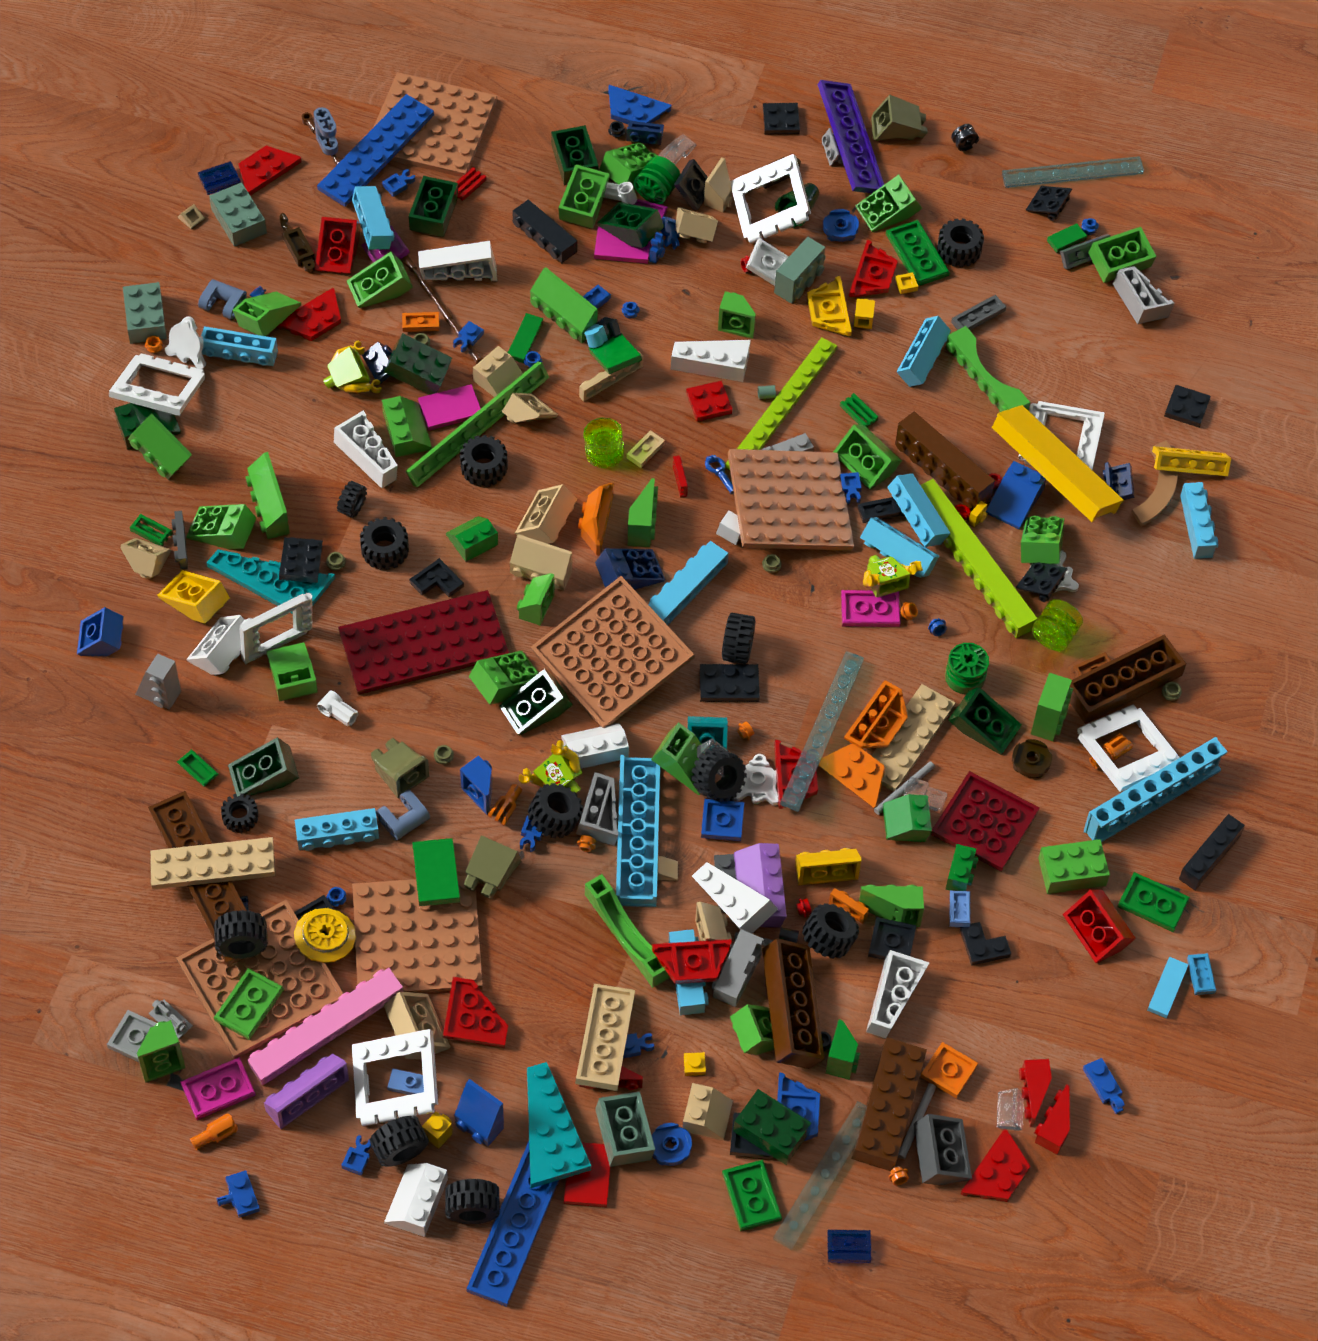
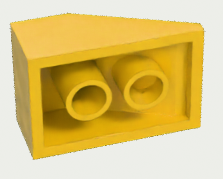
M184 570L157 595L159 599L179 612L201 623L209 621L230 599L221 581Z

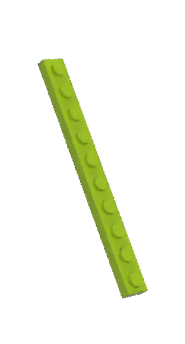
M821 337L737 449L762 450L837 350L836 344ZM728 460L727 463H726V468L730 470L729 460Z

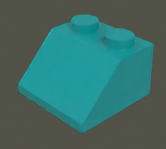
M688 716L687 729L695 734L705 750L709 749L712 751V748H720L727 751V717Z

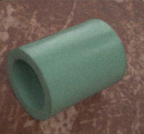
M775 385L758 386V398H776Z

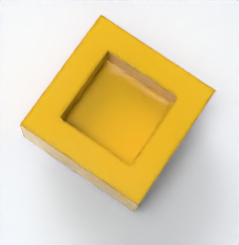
M913 272L895 277L900 294L918 291V284Z
M980 501L972 510L968 524L975 527L979 522L982 523L987 516L986 503Z
M705 1052L684 1053V1075H706Z

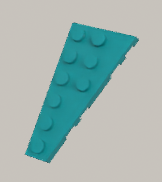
M217 549L207 561L208 568L277 606L301 594L310 593L312 595L313 607L335 579V574L319 573L318 583L279 580L281 562L271 560L266 562L257 557H243L239 553Z
M545 1062L527 1067L531 1189L590 1171L591 1164L548 1063Z

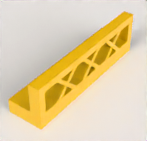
M1153 446L1152 452L1156 454L1154 465L1156 470L1219 476L1229 475L1231 457L1226 453Z

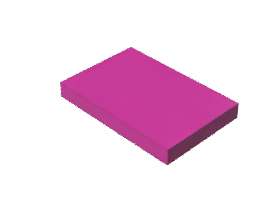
M598 227L594 259L648 264L651 240L643 248L630 246L601 227Z
M472 384L418 398L429 431L465 422L481 409Z
M841 590L842 626L900 627L899 591L876 598L871 590Z
M240 1057L180 1082L196 1120L256 1095Z

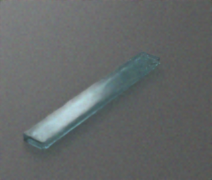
M1138 156L1002 170V178L1005 188L1143 174L1144 168L1141 158Z
M857 1101L773 1237L774 1241L790 1250L793 1249L854 1150L866 1105Z

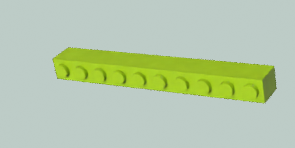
M931 479L921 484L922 489L950 531L949 536L943 541L944 545L952 551L955 560L961 563L966 575L970 576L974 581L975 587L984 594L986 602L995 609L997 617L1004 621L1008 632L1012 633L1015 638H1018L1034 630L1038 618L935 480Z

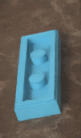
M1169 957L1147 1011L1167 1018L1189 964Z

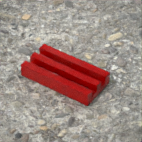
M474 167L471 168L456 182L458 183V198L462 201L465 200L487 180L486 176L481 175L480 171L476 172Z
M680 455L673 456V471L680 498L687 497L688 484Z

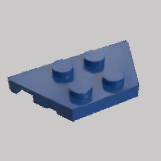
M612 85L608 86L610 114L613 120L628 125L629 121L652 123L660 119V115L664 112L669 113L671 111V104Z
M779 1072L777 1101L811 1122L810 1133L804 1141L817 1137L820 1093L806 1088L798 1081L790 1080L785 1077L786 1074Z

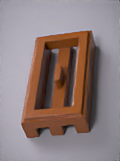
M1104 652L1072 666V672L1076 673L1077 678L1111 661V659ZM1104 659L1106 660V661H1104V662H1102V663H1100V664H1098V665L1096 664V665H1094V666H1091V665H1093V664H1095V663H1097V662H1100V661H1102V660H1104ZM1091 666V668L1080 672L1081 669Z

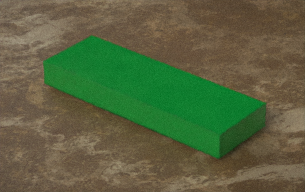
M526 313L508 351V354L515 361L524 363L526 354L530 352L543 324V318Z

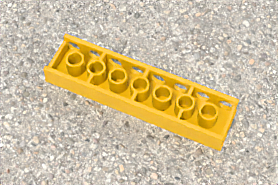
M1023 405L997 414L992 429L1091 522H1094L1097 517L1110 512L1115 514L1124 500Z

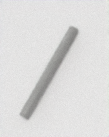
M931 761L928 762L875 807L874 812L880 815L883 812V803L901 797L934 769L935 765Z
M929 1083L899 1150L898 1158L900 1159L906 1158L915 1137L914 1123L923 1118L936 1089L934 1084Z

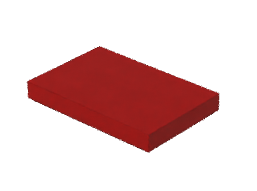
M581 1142L590 1161L591 1170L566 1178L564 1204L607 1208L610 1165L604 1144Z

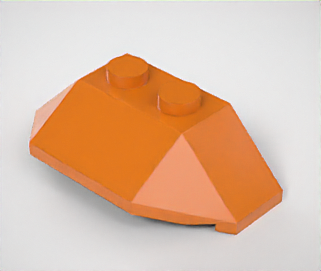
M614 483L599 486L588 495L587 502H583L582 506L584 516L579 519L578 529H581V537L596 556H600L614 496Z
M884 680L846 733L844 739L859 748L888 747L908 719L902 689Z

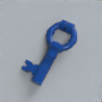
M716 455L706 457V469L719 476L729 493L734 494L732 481H730L725 473V462L721 458L716 457ZM719 462L721 467L714 469L710 463Z

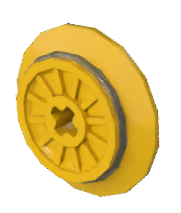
M322 908L314 909L303 915L297 922L294 938L296 946L303 955L310 960L327 963L344 958L353 949L356 934L355 927L347 916L337 910Z

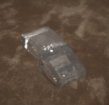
M683 134L665 147L658 156L669 159L672 163L676 164L682 156L686 158L697 145Z
M911 776L903 795H928L929 809L941 813L948 795L947 792L929 787V782Z

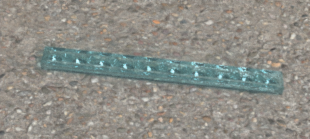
M848 651L845 652L780 805L799 812L862 666L864 657Z

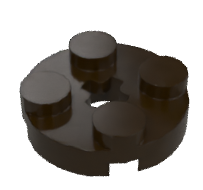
M1028 739L1015 746L1012 754L1013 768L1016 772L1026 777L1041 778L1050 769L1052 754L1047 749L1045 743L1036 739ZM1034 755L1036 761H1029L1027 757Z

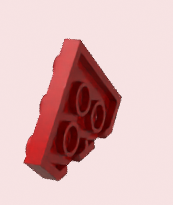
M453 977L443 1038L505 1048L508 1031L507 1023L499 1016L495 1007L484 996L474 980Z

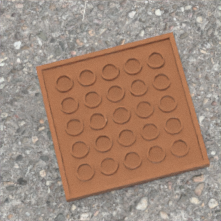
M397 72L375 125L406 94L434 110V116L391 161L462 177L469 171L496 104L497 95Z
M729 449L728 459L742 548L853 550L854 542L845 492L842 491L838 453Z
M622 576L531 646L532 651L602 728L613 724L695 658L692 651Z
M457 876L460 902L419 906L416 879L352 884L356 934L357 985L362 981H369L374 978L373 975L379 970L390 968L402 985L403 992L451 991L453 977L472 979L479 986V989H483L476 889L472 891L464 886L467 876Z
M287 900L260 913L261 916H264L267 924L268 946L261 954L245 958L227 966L222 955L215 949L214 939H211L176 958L234 1059L285 1033L290 1028L303 1023L308 1016L317 1015L325 1005L329 1003L334 1004L343 994L326 964L310 960L296 946L294 931L299 920ZM248 968L284 988V991L250 1040L214 1021V1016Z

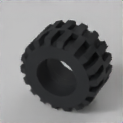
M958 218L954 219V221L950 220L940 229L937 252L942 260L945 259L947 264L951 263L952 266L959 265V267H963V265L970 266L971 263H976L982 254L983 230L979 228L977 223L973 224L971 220L966 221L963 218L962 220ZM957 241H960V242H964V243H966V244H959V243H956V242H957Z
M483 435V437L475 436V439L470 438L468 443H464L463 449L460 451L461 472L464 478L470 480V483L473 485L477 483V486L480 487L481 485L487 487L491 483L495 485L497 480L501 481L508 470L505 445L501 444L499 439L495 440L493 436L488 438L487 435ZM482 458H487V459L492 460V461L489 462V463H478V462H476L477 460L482 459Z
M383 517L382 520L376 518L374 522H368V526L365 525L360 533L361 554L367 564L370 563L371 567L377 566L380 570L382 568L389 570L392 566L393 568L398 567V563L402 564L404 559L407 558L409 552L408 533L405 526L402 527L401 522H395L393 518L387 520V517ZM385 540L393 542V544L385 547L376 545L378 542Z
M730 613L723 639V661L747 664L750 659L756 620L754 616Z
M712 748V751L706 750L705 754L701 753L699 755L700 759L695 761L694 764L696 766L692 768L694 776L691 777L692 781L695 782L693 784L694 787L698 789L697 791L700 794L718 802L730 801V798L734 799L737 797L736 793H740L742 785L745 786L746 783L744 778H747V773L744 772L746 766L743 765V760L738 758L739 756L720 748ZM721 767H723V775L721 779L717 783H715L716 773Z
M556 783L546 784L543 788L540 787L530 803L528 819L532 820L531 825L535 826L538 832L544 833V836L550 835L551 838H556V836L563 838L564 835L568 836L574 830L582 816V801L580 798H577L576 792H572L569 787L565 788L564 785H556Z
M824 903V905L820 904L817 908L815 907L804 924L802 933L805 936V942H808V946L813 948L816 953H820L824 957L828 956L831 959L835 957L838 959L845 956L859 935V926L855 923V918L848 911L846 912L844 908Z
M246 910L225 913L215 920V949L220 955L234 959H244L259 955L266 950L268 946L267 924L264 916H261V914Z
M404 1116L384 1124L373 1133L369 1140L379 1163L385 1167L400 1165L415 1158L429 1143V1139L416 1116Z
M464 1179L449 1184L445 1189V1215L454 1222L481 1224L494 1220L500 1214L499 1186L491 1181Z

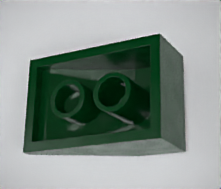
M618 202L597 222L599 227L626 244L639 248L645 247L655 237V233H659L664 228L658 209Z
M133 403L114 408L116 421L127 450L133 448L128 438L151 414L174 436L181 434L174 414Z
M544 669L500 704L499 707L520 736L559 717L573 703L556 678Z
M980 687L968 691L948 720L963 734L1000 755L1003 754L1022 726L1019 721Z
M278 737L228 764L237 797H240V793L246 797L247 795L252 796L283 788L299 779L291 748Z

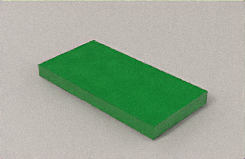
M919 220L886 230L887 238L908 273L913 272L918 286L949 276L950 271Z
M453 838L412 842L419 906L460 902Z

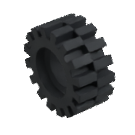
M349 481L345 485V489L342 490V495L339 496L340 500L337 502V511L354 518L358 515V511L360 512L361 506L364 505L363 502L366 500L367 488L354 481Z
M240 793V797H237V794H233L234 798L232 799L229 796L227 798L228 802L224 800L223 806H221L223 824L226 825L228 830L232 828V832L236 833L237 829H239V833H243L242 829H245L247 832L249 831V826L253 828L255 826L254 822L257 823L258 821L257 804H255L253 798L250 799L249 795L244 798L242 793ZM244 808L247 810V815L242 818H235L232 816V812L235 809Z

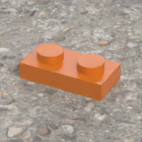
M439 312L402 313L403 332L439 331Z
M836 888L830 893V904L844 908L846 912L848 911L855 920L862 924L866 921L869 909L865 904L855 901L846 892L839 891Z

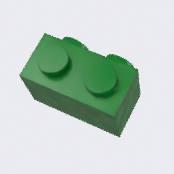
M960 844L956 845L945 890L966 891L967 885L972 886L974 874L970 873L972 868L976 869L979 858L975 856V848Z

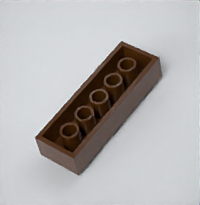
M914 411L898 423L895 441L897 449L904 452L913 463L918 464L927 475L933 477L938 485L949 491L953 498H957L971 511L980 501L986 504L991 502L995 480Z
M1164 634L1073 679L1070 687L1074 689L1070 704L1086 724L1183 676L1186 662Z
M775 939L762 948L776 1062L810 1069L825 1060L810 947L782 939Z
M889 1037L886 1038L851 1159L888 1171L894 1168L927 1049Z

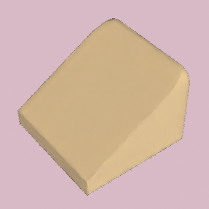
M194 204L178 216L190 229L205 219Z
M658 856L657 880L677 881L678 861Z

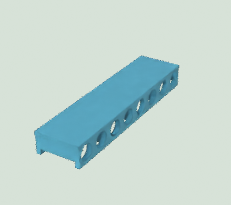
M1214 737L1091 810L1087 817L1084 832L1092 840L1100 839L1101 842L1105 841L1220 772L1221 768L1218 766L1220 759L1228 751L1218 741V738Z
M620 755L616 896L622 906L656 907L660 766L652 761V758L624 757V755Z

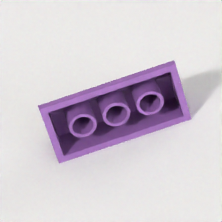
M758 843L734 852L736 880L768 898L778 909L760 927L781 928L787 915L779 844Z
M331 1054L329 1057H323L315 1067L306 1069L298 1079L288 1082L277 1094H271L264 1102L265 1111L277 1126L282 1129L349 1081L347 1063L334 1054Z

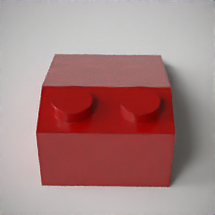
M332 217L321 218L315 264L316 271L351 274L361 225L357 220Z

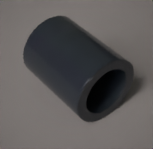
M781 927L779 939L797 943L799 931Z

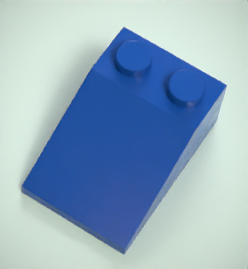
M1013 461L1005 473L986 513L1020 529L1044 491L1046 479L1039 472Z
M469 1079L466 1082L454 1114L455 1125L462 1132L467 1131L477 1143H483L489 1147L504 1129L503 1103Z

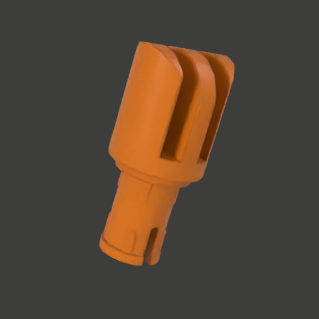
M1119 733L1103 744L1102 749L1111 760L1115 761L1133 748V743ZM1093 757L1089 758L1090 763L1095 769L1100 767Z
M512 784L506 795L498 798L488 817L492 818L497 808L500 807L494 820L499 822L506 811L508 813L501 823L505 825L516 809L515 801L522 793V788L518 786L515 791L517 784Z
M225 1114L207 1124L206 1130L190 1138V1141L197 1151L212 1141L218 1143L236 1133L238 1126L230 1114Z

